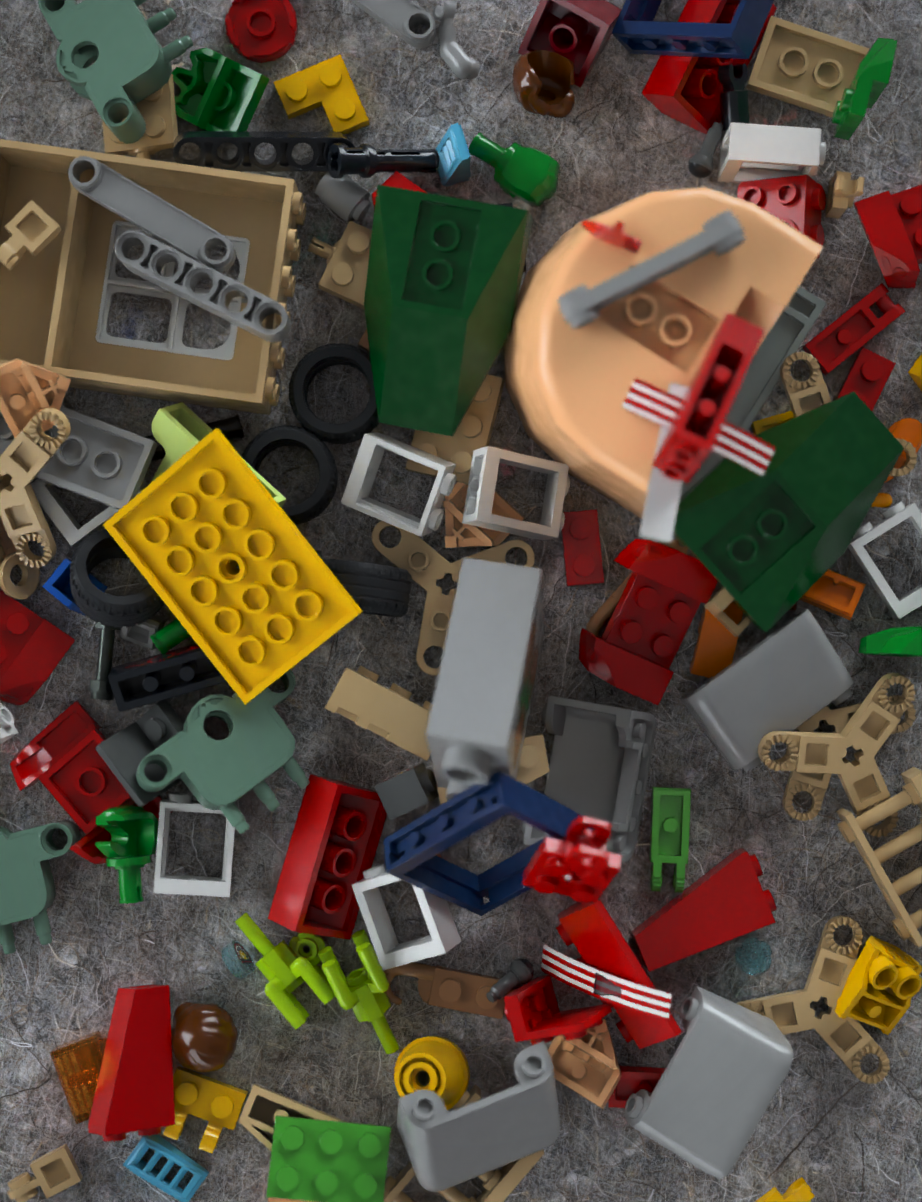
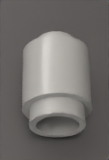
M328 171L315 189V194L320 197V202L347 223L354 219L360 221L371 207V203L368 202L370 193L347 175H343L342 178H333Z

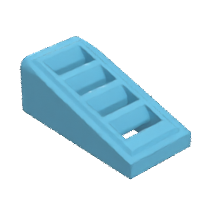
M459 123L452 124L435 149L439 156L437 170L441 184L444 187L468 181L470 178L471 156L463 130Z
M158 1134L143 1136L123 1164V1166L137 1176L181 1202H189L209 1174V1171ZM151 1148L156 1152L149 1162L146 1163L141 1158ZM161 1156H164L168 1161L159 1172L154 1166ZM176 1163L181 1168L171 1181L166 1175ZM189 1171L194 1176L183 1190L178 1184Z

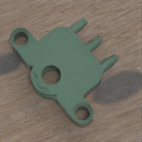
M38 0L42 14L55 37L60 42L56 54L58 71L80 97L93 102L104 123L121 142L132 144L140 140L146 131V122L136 104L161 89L168 82L172 72L170 61L193 46L189 35H185L181 39H176L162 48L154 33L169 25L177 17L174 9L169 7L165 11H160L146 20L138 6L147 0H84L79 4L75 0Z
M289 670L279 678L285 685L284 692L275 693L267 687L246 705L236 693L232 697L219 694L209 695L200 699L187 715L183 731H180L149 753L140 762L136 771L138 785L144 791L150 793L159 792L180 777L200 804L211 810H221L230 824L240 834L245 833L250 829V826L245 821L244 815L235 805L237 800L253 790L270 811L277 809L280 803L265 780L282 767L292 781L296 782L301 789L310 784L304 770L293 757L295 739L292 732L274 709L283 703L293 692L296 685L293 672ZM210 717L222 719L229 728L228 737L223 740L210 738L204 731V720ZM150 764L159 765L163 769L165 777L159 782H152L146 778L144 768Z
M60 820L17 832H12L9 828L0 826V945L3 947L4 954L7 955L16 951L11 923L32 917L40 944L47 945L52 942L47 909L53 904L56 893L49 859L71 852L72 850L69 848L81 839L80 831L73 822ZM56 828L62 829L67 835L68 841L64 848L57 847L53 842L52 835Z

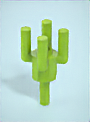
M247 912L235 921L237 926L263 956L255 965L269 981L264 989L265 994L295 1030L305 1023L310 1016L292 994L304 981L324 1005L335 997L328 979L318 965L312 966L305 957H298L284 939L274 946Z
M362 929L352 934L351 937L365 968H358L345 977L331 946L320 949L317 954L322 962L321 967L340 1006L344 1010L352 1009L359 1023L364 1021L371 1022L386 1054H392L399 1049V1045L384 1016V1013L391 1007V1002L386 994V991L389 989V982L366 931Z

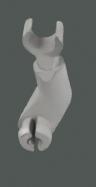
M443 0V6L438 5L433 10V17L441 21V27L438 28L439 54L457 78L474 79L479 74L480 65L476 59L469 58L457 43V30L453 23L457 2L455 0Z

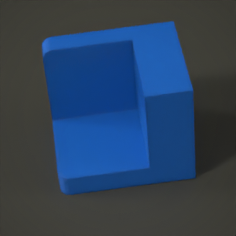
M65 558L42 587L70 610L86 616L77 606L70 589L71 560ZM89 573L88 577L99 590L105 592L108 587L92 573Z

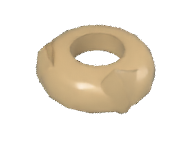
M14 552L7 555L1 562L0 587L11 598L28 599L36 591L40 582V569L37 567L31 568L30 565L26 566L23 560L20 561L19 555ZM15 565H18L22 572V578L17 585H14L10 578L11 570Z

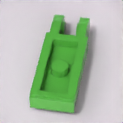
M652 786L649 861L652 862L651 891L660 892V887L662 886V863H675L672 886L676 893H683L685 864H688L690 788Z

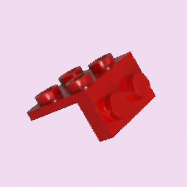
M798 175L752 180L739 184L737 188L738 199L757 205L823 246L825 234L821 225L822 210L826 207V193L823 186L810 176Z
M550 975L537 977L504 997L505 1015L511 1024L515 1042L530 1040L531 1045L542 1041L548 1043L554 1039L553 1036L564 1035L565 1040L583 1037L587 1035L586 1029L603 1024L602 1018L612 1012L609 1003L560 1011Z

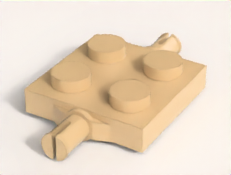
M172 74L168 82L161 89L136 104L146 122V131L137 142L132 144L121 142L102 120L106 154L130 155L136 158L151 160V155L160 150L173 148V142L178 136Z
M350 220L341 239L334 246L313 237L311 240L312 244L310 243L308 247V252L327 259L326 269L318 283L319 289L364 309L372 230Z

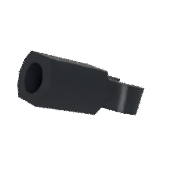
M729 64L719 66L718 78L723 86V93H720L722 125L724 126L722 131L728 130L731 122L750 124L748 90L744 89L748 76L746 64Z

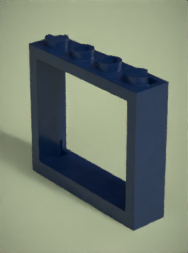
M626 0L612 34L630 54L749 59L774 0H741L731 24L653 21L662 0Z
M498 770L489 776L487 783L473 785L384 839L386 873L482 916L533 888L522 885L523 871L544 838L479 875L436 855L506 814H510L549 834L547 837L565 841L566 830L571 822L582 815ZM483 897L488 898L489 902L484 904Z

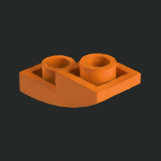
M732 601L723 612L738 624L742 620L743 612ZM704 607L697 629L699 636L689 670L691 674L710 678L732 663L738 636L734 637Z

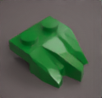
M878 38L859 63L850 89L845 88L841 101L836 103L832 116V123L837 124L834 137L849 140L864 119L867 108L873 107L888 85L897 40Z
M207 47L191 51L192 69L187 70L176 67L171 73L173 81L181 89L180 95L175 96L176 114L180 118L207 131H247L270 78Z
M922 626L889 628L861 638L858 653L907 658L922 657Z

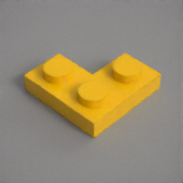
M341 54L274 82L288 119L323 106L333 132H341L346 135L370 125Z

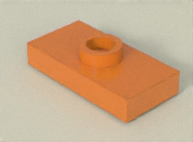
M828 569L799 600L851 621L866 584Z

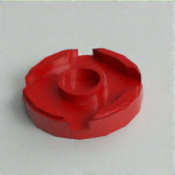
M234 0L225 18L226 34L234 50L245 59L258 63L275 61L286 55L294 45L298 33L297 15L289 0Z

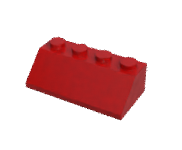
M688 0L677 22L731 24L741 0ZM772 4L749 59L660 55L641 94L661 113L699 132L707 134L714 122L720 123L722 120L720 93H723V86L718 78L719 66L746 64L748 67L765 33L768 21L774 15L777 8Z
M310 774L308 779L310 784L305 789L267 919L294 932L350 940L360 909L352 885L364 878L363 871L372 868L387 813L377 791Z
M600 899L596 903L576 902L557 914L561 924L555 928L567 947L574 943L581 954L575 960L605 973L655 989ZM601 1000L602 1004H608V1002ZM609 1003L611 1009L614 1007L621 1019L616 1023V1026L625 1041L629 1043L634 1040L639 1049L668 1040L682 1033L671 1013L669 1014V1020L664 1021Z

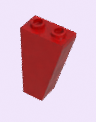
M730 313L726 314L653 461L652 466L661 470L663 475L672 480H682L686 483H689L716 441L765 330Z
M743 848L735 850L686 888L683 893L677 895L631 931L648 972L775 923L772 912L776 911L777 907L769 889L763 891L758 877L762 876L763 872L755 854L749 856L748 851Z
M149 984L118 988L88 1123V1133L103 1136V1141L105 1142L125 1140L126 1133L138 1131L140 1136L156 1135L161 1133V1127L175 1125L169 985Z

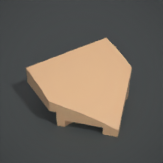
M18 358L0 365V411L14 438L39 411L45 408H55L60 411L71 382L70 378ZM50 419L42 420L43 431L52 429L54 421L51 422L49 421Z
M457 482L449 496L445 495V501H443V507L445 508V548L500 545L510 533L462 523L468 485ZM495 491L492 514L523 521L525 518Z
M605 1019L602 1020L603 1024L586 1029L587 1035L583 1037L565 1040L564 1035L555 1036L548 1048L553 1063L555 1079L601 1109H604L622 1076Z

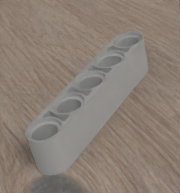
M135 230L126 231L117 238L115 253L122 264L132 273L272 343L280 342L289 335L291 320L284 306L279 302ZM135 245L144 246V252L140 258L135 260L127 258L131 247ZM169 262L178 263L179 268L175 275L171 277L161 276V270L165 264ZM204 279L213 281L210 292L204 295L195 293V287L199 281ZM242 296L247 299V306L244 310L240 312L229 310V304L235 297ZM270 314H278L282 317L281 324L274 330L265 329L262 325L265 317Z

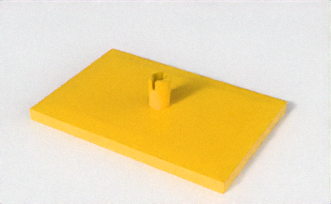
M219 428L211 431L103 524L245 705L363 612Z

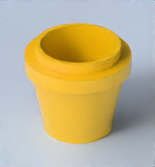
M425 1036L409 1043L399 1054L394 1068L395 1086L400 1097L418 1090H430L440 1096L446 1110L451 1109L460 1101L467 1091L470 1080L468 1061L462 1050L454 1042L440 1036ZM420 1071H425L430 1076V1082L426 1086L418 1081Z

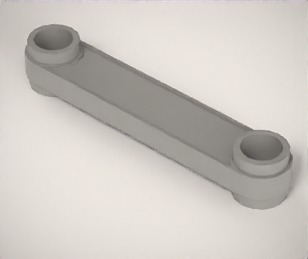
M350 0L416 49L428 47L435 39L436 24L434 18L411 0ZM423 24L429 30L419 35L413 33L411 28L415 25Z
M80 156L70 163L68 169L69 180L81 194L184 255L218 272H224L234 264L236 251L232 242L226 236L94 158ZM87 169L95 170L94 177L90 181L79 182L80 174ZM214 247H226L227 253L223 259L218 261L209 259V253Z
M731 210L718 214L704 223L702 226L704 231L589 290L586 285H581L568 291L557 300L566 323L570 324L573 330L581 328L601 315L599 309L714 250L717 256H720L740 246L746 241V238L743 235L744 230L737 217L733 216Z

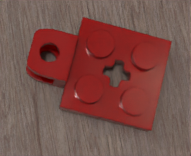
M579 816L567 828L565 841L546 836L523 871L522 885L533 887L540 893H557L570 896L577 902L596 903L621 869L622 855L606 851V842L611 836V824L607 821Z

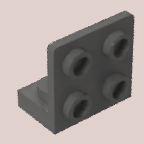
M166 699L156 703L135 723L96 746V751L139 807H143L182 781L179 777L163 790L152 793L144 791L136 781V771L143 758L177 733L183 731L184 722ZM150 764L144 768L146 778L152 782H159L165 777L164 771L159 765Z

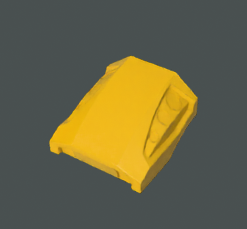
M870 936L849 973L842 995L837 1000L836 1014L842 1019L850 1017L877 1027L883 1034L889 1035L909 1009L911 998L918 993L922 986V978L919 976L922 966L897 946Z

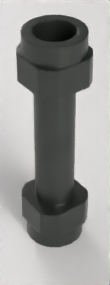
M95 622V628L100 629L96 680H90L89 691H91L90 699L113 700V691L108 676L112 670L115 630H121V628L101 625L100 622Z

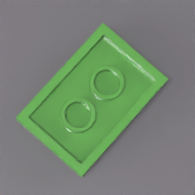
M276 1115L266 1197L313 1202H384L391 1126Z

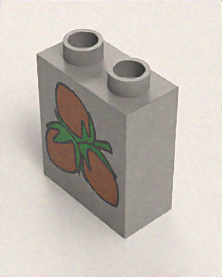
M463 557L426 730V739L437 787L447 788V800L457 796L473 785L487 783L489 776L498 770L517 779L544 637L542 569Z

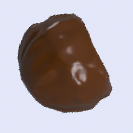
M536 50L521 55L514 66L513 87L516 97L524 109L530 113L543 116L549 115L554 118H565L572 111L575 104V97L571 89L573 84H575L574 62L556 52L547 50Z
M185 1002L175 1009L171 1035L174 1057L178 1063L187 1069L205 1073L218 1071L225 1067V1064L235 1052L238 1039V1031L230 1013L217 1004H195L192 1002Z

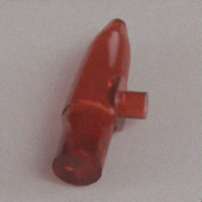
M583 220L581 224L593 236L613 246L627 249L636 254L642 243L641 240L625 234L623 231L624 224L617 221L615 227L588 220Z

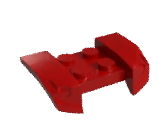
M922 184L892 195L888 190L854 202V207L887 287L915 288L920 272L918 264L922 263Z
M634 539L613 560L633 572L602 637L581 628L579 660L589 672L614 687L659 705L674 674L669 668L701 602L704 604L708 603L718 581L698 559L651 540Z
M1 589L0 700L19 706L27 703L40 689L75 642V639L46 619L35 614L14 598L6 595Z
M76 700L15 755L10 762V767L20 791L41 781L86 834L69 849L97 865L106 863V858L108 857L95 846V842L111 841V834L105 828L96 825V816L109 808L123 805H138L96 751V746L106 740V738L99 731L101 727ZM160 796L142 807L157 817L158 824L160 801L162 800Z

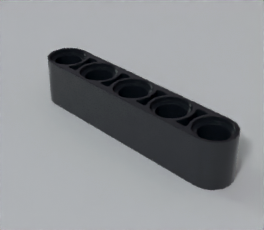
M187 131L179 134L174 140L173 156L174 161L179 164L238 172L329 171L327 155L332 144L344 143L347 145V148L355 147L349 137L341 132ZM191 142L198 145L200 148L198 157L193 160L184 159L179 154V149L183 144ZM223 143H232L238 148L234 158L224 160L217 155V149ZM261 143H270L275 148L274 154L267 160L258 159L254 155L256 147ZM298 143H307L311 146V153L306 159L297 160L292 157V149Z

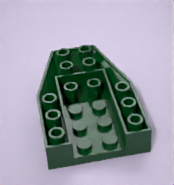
M377 185L364 310L379 423L454 436L512 331V322L533 223V217L528 210Z
M851 392L754 435L775 447V452L764 475L761 476L724 457L679 498L673 535L696 556L733 597V602L750 621L765 633L844 554L904 450V447L855 392Z

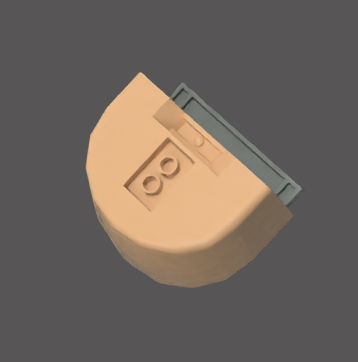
M706 187L646 193L576 224L565 232L527 272L519 291L512 322V331L504 344L505 387L527 435L553 460L567 464L569 466V474L642 519L661 425L623 408L622 405L634 380L639 379L665 392H668L671 383L690 387L717 329L726 314L730 313L765 330L725 418V421L747 431L780 379V368L783 361L798 350L826 305V302L799 286L823 246L757 205ZM731 210L733 216L737 217L744 230L743 235L746 238V241L740 246L720 256H717L714 250L599 309L601 315L581 328L573 330L570 324L566 323L557 300L568 291L581 285H586L589 290L704 231L702 228L704 223L718 214ZM711 450L690 482H682L680 497L725 456Z

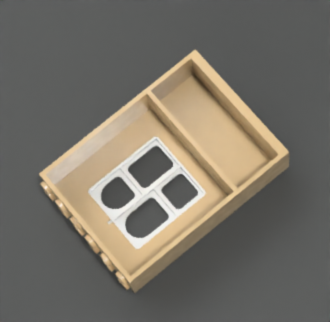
M0 139V245L12 236L5 226L31 200L62 229L36 257L26 250L21 261L12 270H9L0 262V365L18 358L70 378V388L270 415L271 406L278 405L280 396V384H276L277 369H283L285 361V348L281 347V341L274 343L266 341L231 323L229 337L221 346L215 349H199L185 346L182 339L187 307L191 302L150 281L122 278L116 275L117 255L115 253V243L117 238L122 233L131 230L141 232L149 237L154 236L81 194L71 184L68 177V169L70 163L80 156L94 158L226 236L232 242L239 260L240 272L236 281L279 302L284 306L290 319L291 312L287 311V297L294 296L296 275H292L293 261H299L301 252V239H297L298 225H304L306 218V203H303V193L298 191L295 179ZM87 169L80 174L79 182L90 181L94 177L95 170ZM175 262L165 264L161 270V276H173ZM195 288V293L199 295L210 292L209 289ZM115 293H127L170 300L172 309L168 336L165 342L156 343L109 336L107 333V323L112 296ZM242 296L235 297L229 304V310L232 312L244 310L247 306V299ZM278 314L266 316L263 320V328L268 330L278 328L282 317Z

